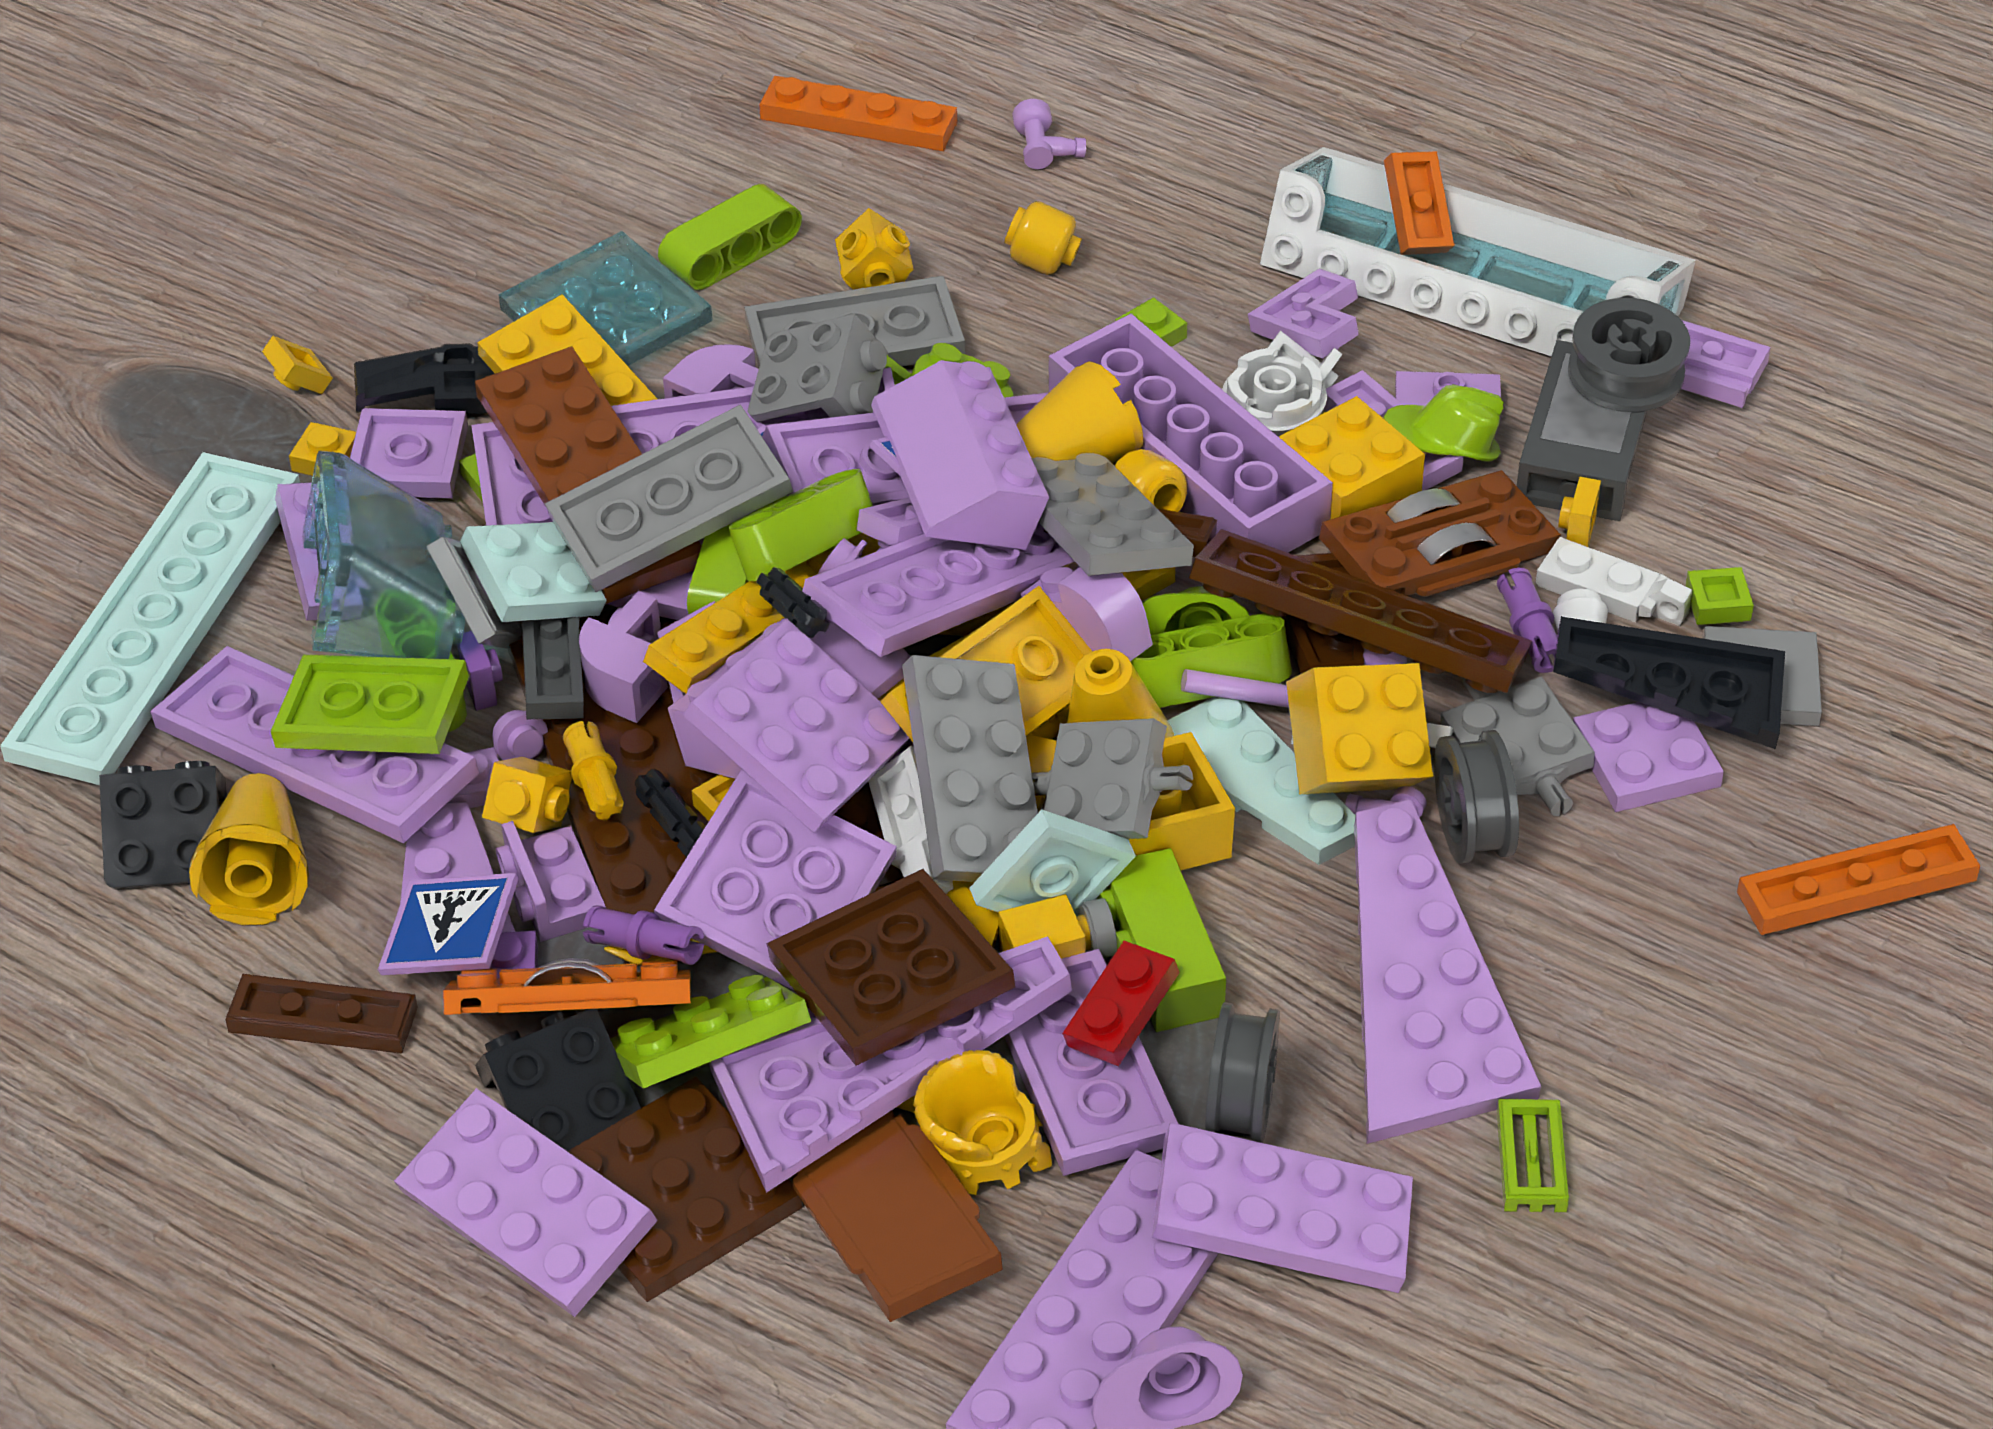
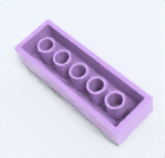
M1129 314L1049 355V392L1075 367L1088 361L1102 365L1115 376L1121 385L1113 390L1120 401L1124 404L1131 399L1137 410L1143 431V445L1141 449L1154 451L1172 461L1182 469L1187 479V495L1184 505L1179 512L1213 517L1217 520L1216 534L1223 529L1288 553L1319 536L1322 522L1330 520L1333 482L1134 315Z

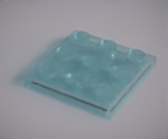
M623 231L498 294L500 310L513 321L563 294L627 366L713 321L711 305Z

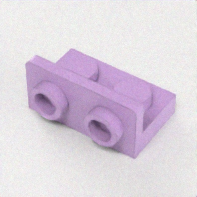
M513 821L501 824L504 846L496 848L497 860L502 874L516 873L519 878L518 887L515 889L513 897L521 921L532 920L540 942L588 928L583 927V922L589 909L596 905L603 906L604 908L606 906L571 825L521 840Z

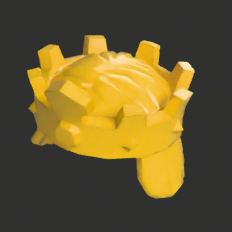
M983 1050L964 1051L962 1055L955 1054L950 1058L939 1061L938 1064H935L927 1072V1075L923 1076L915 1093L913 1103L917 1122L920 1125V1129L932 1142L969 1194L976 1195L979 1184L982 1182L1001 1179L1007 1190L1020 1184L1019 1170L1027 1162L1033 1172L1042 1171L1052 1166L1050 1147L1046 1142H1042V1137L1039 1133V1127L1043 1124L1034 1112L1035 1104L1030 1103L1026 1095L1018 1090L1013 1065L1002 1058L999 1053Z

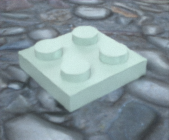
M553 522L466 527L460 541L501 622L600 615L607 601L602 590L595 592Z
M1041 809L969 889L977 906L996 912L1066 894L1075 915L1079 916L1081 903L1095 900L1136 855L1127 838Z

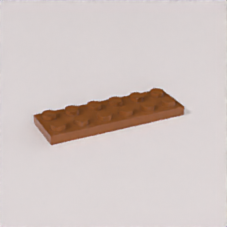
M572 346L475 381L478 399L544 505L568 491L642 455ZM696 541L602 589L607 600L606 604L694 571L702 545L699 541Z

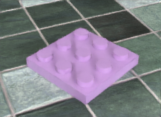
M787 618L696 697L682 715L813 833L858 792L910 740L873 694Z
M741 769L654 909V913L662 921L701 928L704 938L694 940L704 943V945L794 990L770 961L766 943L875 892L896 857L897 846L835 815H832L813 833Z

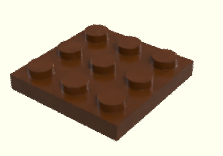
M924 869L766 943L772 964L794 991L805 999L807 1007L855 1066L1016 987L1013 969Z
M697 1077L690 1079L567 1151L648 1207L658 1220L618 1266L621 1273L646 1302H649L802 1209V1200L795 1192L793 1183L789 1179L766 1193L732 1116Z

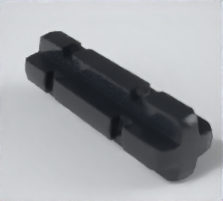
M773 567L768 574L761 573L758 576L757 583L761 586L760 595L808 638H814L818 631L826 632L828 630L830 622L826 619L827 610L816 600H811V596L802 592L803 588L782 569Z
M651 769L646 775H639L636 778V796L645 807L652 808L650 810L652 816L674 842H679L677 847L687 858L706 826L701 821H696L698 816L677 790L669 787L671 783L659 770Z

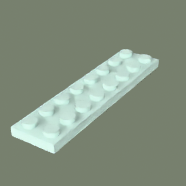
M203 452L0 745L4 761L100 785L99 775L114 774L151 719L150 711L164 699L279 525L281 520L275 501L277 484L300 483L299 474Z

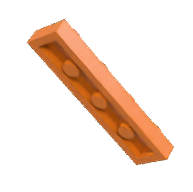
M774 76L759 104L761 120L938 151L945 150L958 123L957 107L937 104L933 101H919L896 97L886 93L849 89L840 85H826L803 81L794 77Z
M1951 824L1739 878L1737 894L1760 934L1764 935L1977 881L1980 864L1956 826Z

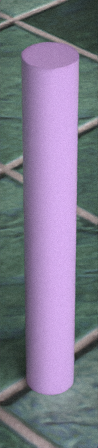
M1185 669L1182 675L1181 690L1183 692L1289 708L1287 686L1285 684Z

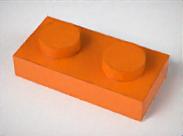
M1437 151L1391 153L1384 159V166L1400 254L1447 253L1454 247Z

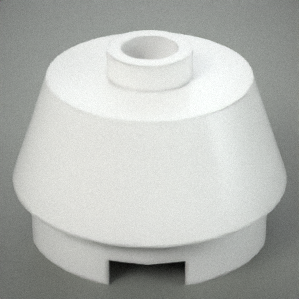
M1278 348L1259 349L1241 356L1238 359V368L1227 378L1222 388L1225 393L1277 436L1321 415L1327 401L1326 388L1318 366L1304 355L1302 362L1292 358L1279 357Z

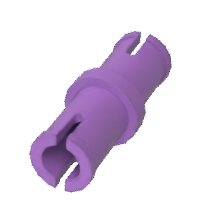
M1519 567L1510 569L1508 571L1515 586L1511 587L1504 573L1497 580V587L1511 613L1509 624L1515 635L1532 641L1528 653L1532 659L1531 663L1535 671L1539 673L1552 672L1554 666L1549 655L1553 654L1555 658L1557 635L1552 626L1554 615L1549 604L1540 600L1529 570Z
M596 905L589 909L583 922V927L598 929L597 932L589 930L583 932V936L588 943L626 949L629 955L634 958L648 959L653 955L693 965L701 957L704 943L690 941L691 938L698 940L704 938L701 928L662 921L653 912L638 911L634 915Z

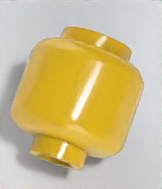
M1035 201L1027 209L1021 206L1018 208L1004 243L1011 246L1010 256L1012 260L1042 274L1051 275L1058 270L1061 263L1071 266L1082 238L1074 235L1076 220L1071 214L1041 201Z
M1138 449L1128 452L1115 464V467L1156 508L1179 512L1183 507L1187 495V479L1182 469L1172 461L1154 451Z

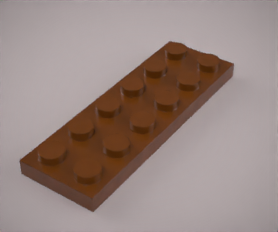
M1223 529L1196 556L1189 577L1203 583V588L1214 595L1221 597L1240 596L1255 602V607L1264 613L1273 616L1289 614L1306 620L1307 625L1316 632L1326 635L1342 633L1360 640L1359 643L1363 648L1371 652L1384 655L1391 654L1392 652L1413 659L1412 663H1419L1421 670L1434 674H1442L1446 671L1466 678L1465 682L1470 687L1486 693H1496L1498 690L1508 693L1526 661L1532 643L1529 639Z

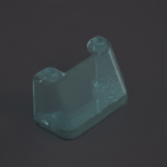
M318 451L302 532L303 548L317 549L319 570L314 599L315 603H320L316 626H313L311 634L313 651L369 657L449 659L452 644H461L465 617L461 611L456 610L455 599L426 546L441 537L451 539V525L443 523L442 513L342 453Z

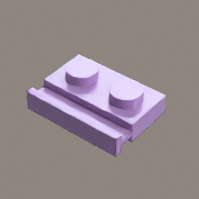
M1683 321L1690 335V349L1684 363L1685 377L1681 389L1743 408L1748 393L1751 394L1768 364L1771 347Z

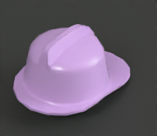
M1165 1327L1153 1331L1143 1338L1133 1351L1131 1357L1126 1362L1118 1365L1103 1379L1093 1397L1091 1414L1097 1429H1175L1181 1426L1196 1424L1214 1418L1231 1405L1240 1392L1243 1374L1237 1357L1225 1346L1206 1341L1196 1331L1184 1327Z

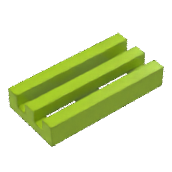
M1498 1099L1497 1124L1504 1212H1517L1518 1204H1529V1212H1542L1543 1205H1554V1212H1567L1569 1195L1560 1100ZM1512 1115L1522 1116L1527 1187H1518ZM1535 1115H1546L1552 1187H1541Z

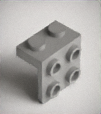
M855 313L773 333L767 339L748 413L757 422L822 408L830 418L873 413L871 404L874 396L878 394L883 370L887 362L888 351Z

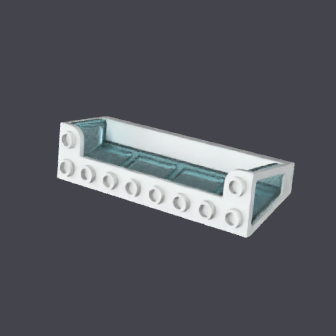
M1322 147L1280 169L1260 265L1301 278H1305L1320 268L1354 280L1358 296L1548 356H1552L1556 340L1573 343V329L1578 317L1587 308L1601 301L1614 298L1643 299L1662 305L1677 316H1679L1684 307L1695 259L1444 183L1443 187L1454 247L1447 253L1401 255L1384 165Z

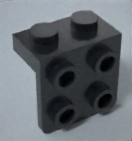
M185 761L175 764V769L152 771L150 766L134 765L118 768L117 774L99 775L103 869L106 884L112 889L190 884L189 868L192 855L217 814L219 801H224L227 797L226 778L218 768L210 766V763L206 761Z
M588 1009L576 1014L575 1010H561L541 1020L540 1023L543 1029L521 1037L519 1031L515 1030L497 1037L485 1044L487 1052L482 1055L475 1065L484 1088L495 1084L508 1111L566 1151L641 1109L597 1009Z

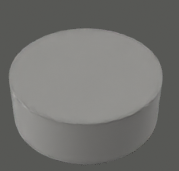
M1100 898L1082 902L1079 907V915L1085 916L1091 937V949L1086 951L1099 949L1103 958L1113 957L1117 951V939L1113 918L1106 900Z

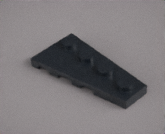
M1561 616L1555 651L1554 673L1776 749L1780 735L1785 651Z

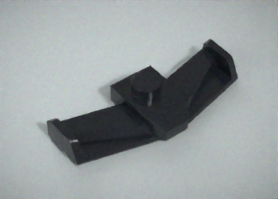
M471 343L444 344L441 347L358 361L354 363L356 413L361 412L365 406L434 394L435 410L466 411V414L487 413L477 397L475 381L495 373L478 355V346H474Z

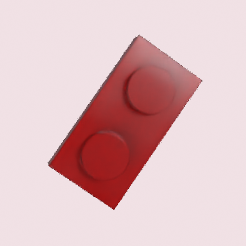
M1124 940L1062 1034L1067 1046L1119 1066L1180 972L1175 959Z

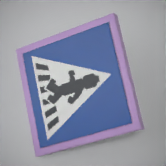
M504 873L409 880L378 967L380 975L490 969L519 880L517 874Z

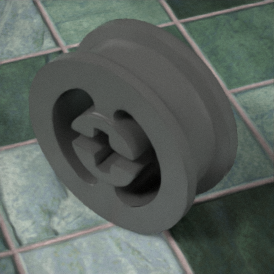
M1614 298L1590 306L1578 317L1573 329V349L1569 357L1568 373L1574 387L1585 398L1611 410L1642 412L1661 407L1677 396L1684 382V363L1689 354L1690 335L1687 327L1676 314L1662 305L1648 300Z
M1496 730L1482 731L1478 741L1458 743L1453 736L1440 737L1436 744L1434 759L1435 789L1440 821L1452 857L1457 863L1461 864L1471 862L1476 852L1495 850L1500 857L1513 856L1517 850L1519 840V807L1512 765L1500 734Z
M1224 1002L1222 1004L1210 1067L1205 1121L1206 1131L1219 1133L1220 1130L1250 1134L1252 1141L1263 1143L1272 1101L1273 1083L1275 1082L1280 1010L1270 1008L1266 1017L1235 1013L1233 1003Z

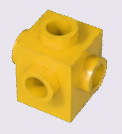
M870 208L835 239L841 266L840 274L846 284L853 290L905 282L909 274L914 270L909 251L910 242L905 231Z

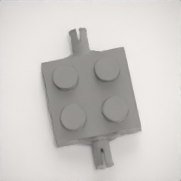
M1542 676L1513 686L1509 689L1508 693L1497 691L1496 693L1482 692L1470 687L1465 682L1466 678H1463L1462 683L1472 695L1474 701L1441 712L1440 725L1451 726L1453 728L1452 736L1458 743L1478 741L1482 731L1496 730L1500 734L1510 758L1517 795L1539 794L1553 816H1560V810L1563 814L1567 813L1571 809L1573 801L1560 783L1568 776L1594 767L1595 752Z
M1151 718L1060 723L1051 770L1049 772L1032 773L1035 796H1047L1044 810L1127 839L1148 838L1152 810L1160 796V792L1164 790H1189L1192 783L1187 780H1193V773L1188 765L1164 767L1162 751L1167 726Z

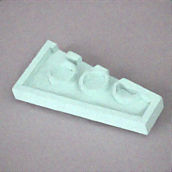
M1213 697L1168 720L1173 729L1174 736L1192 732L1233 803L1236 812L1245 810L1262 821V829L1318 865L1355 847L1354 823L1356 815L1334 793L1299 795L1295 753L1244 701Z

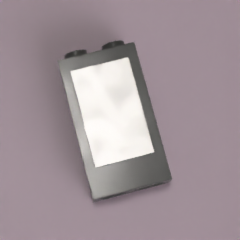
M1556 340L1520 458L1517 487L1534 505L1561 510L1564 496L1574 498L1579 477L1601 480L1596 517L1620 521L1625 504L1627 483L1647 411L1623 412L1611 410L1585 398L1574 387L1568 373L1569 357L1573 349V343Z

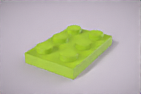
M303 655L270 731L275 748L440 754L469 678L465 660Z
M762 975L746 976L732 982L728 986L730 992L709 1000L706 996L691 998V1003L675 1005L673 1007L674 1014L656 1021H653L651 1018H642L628 1022L617 1030L619 1035L610 1038L625 1075L640 1087L646 1088L812 1022L805 999L768 977L763 978Z

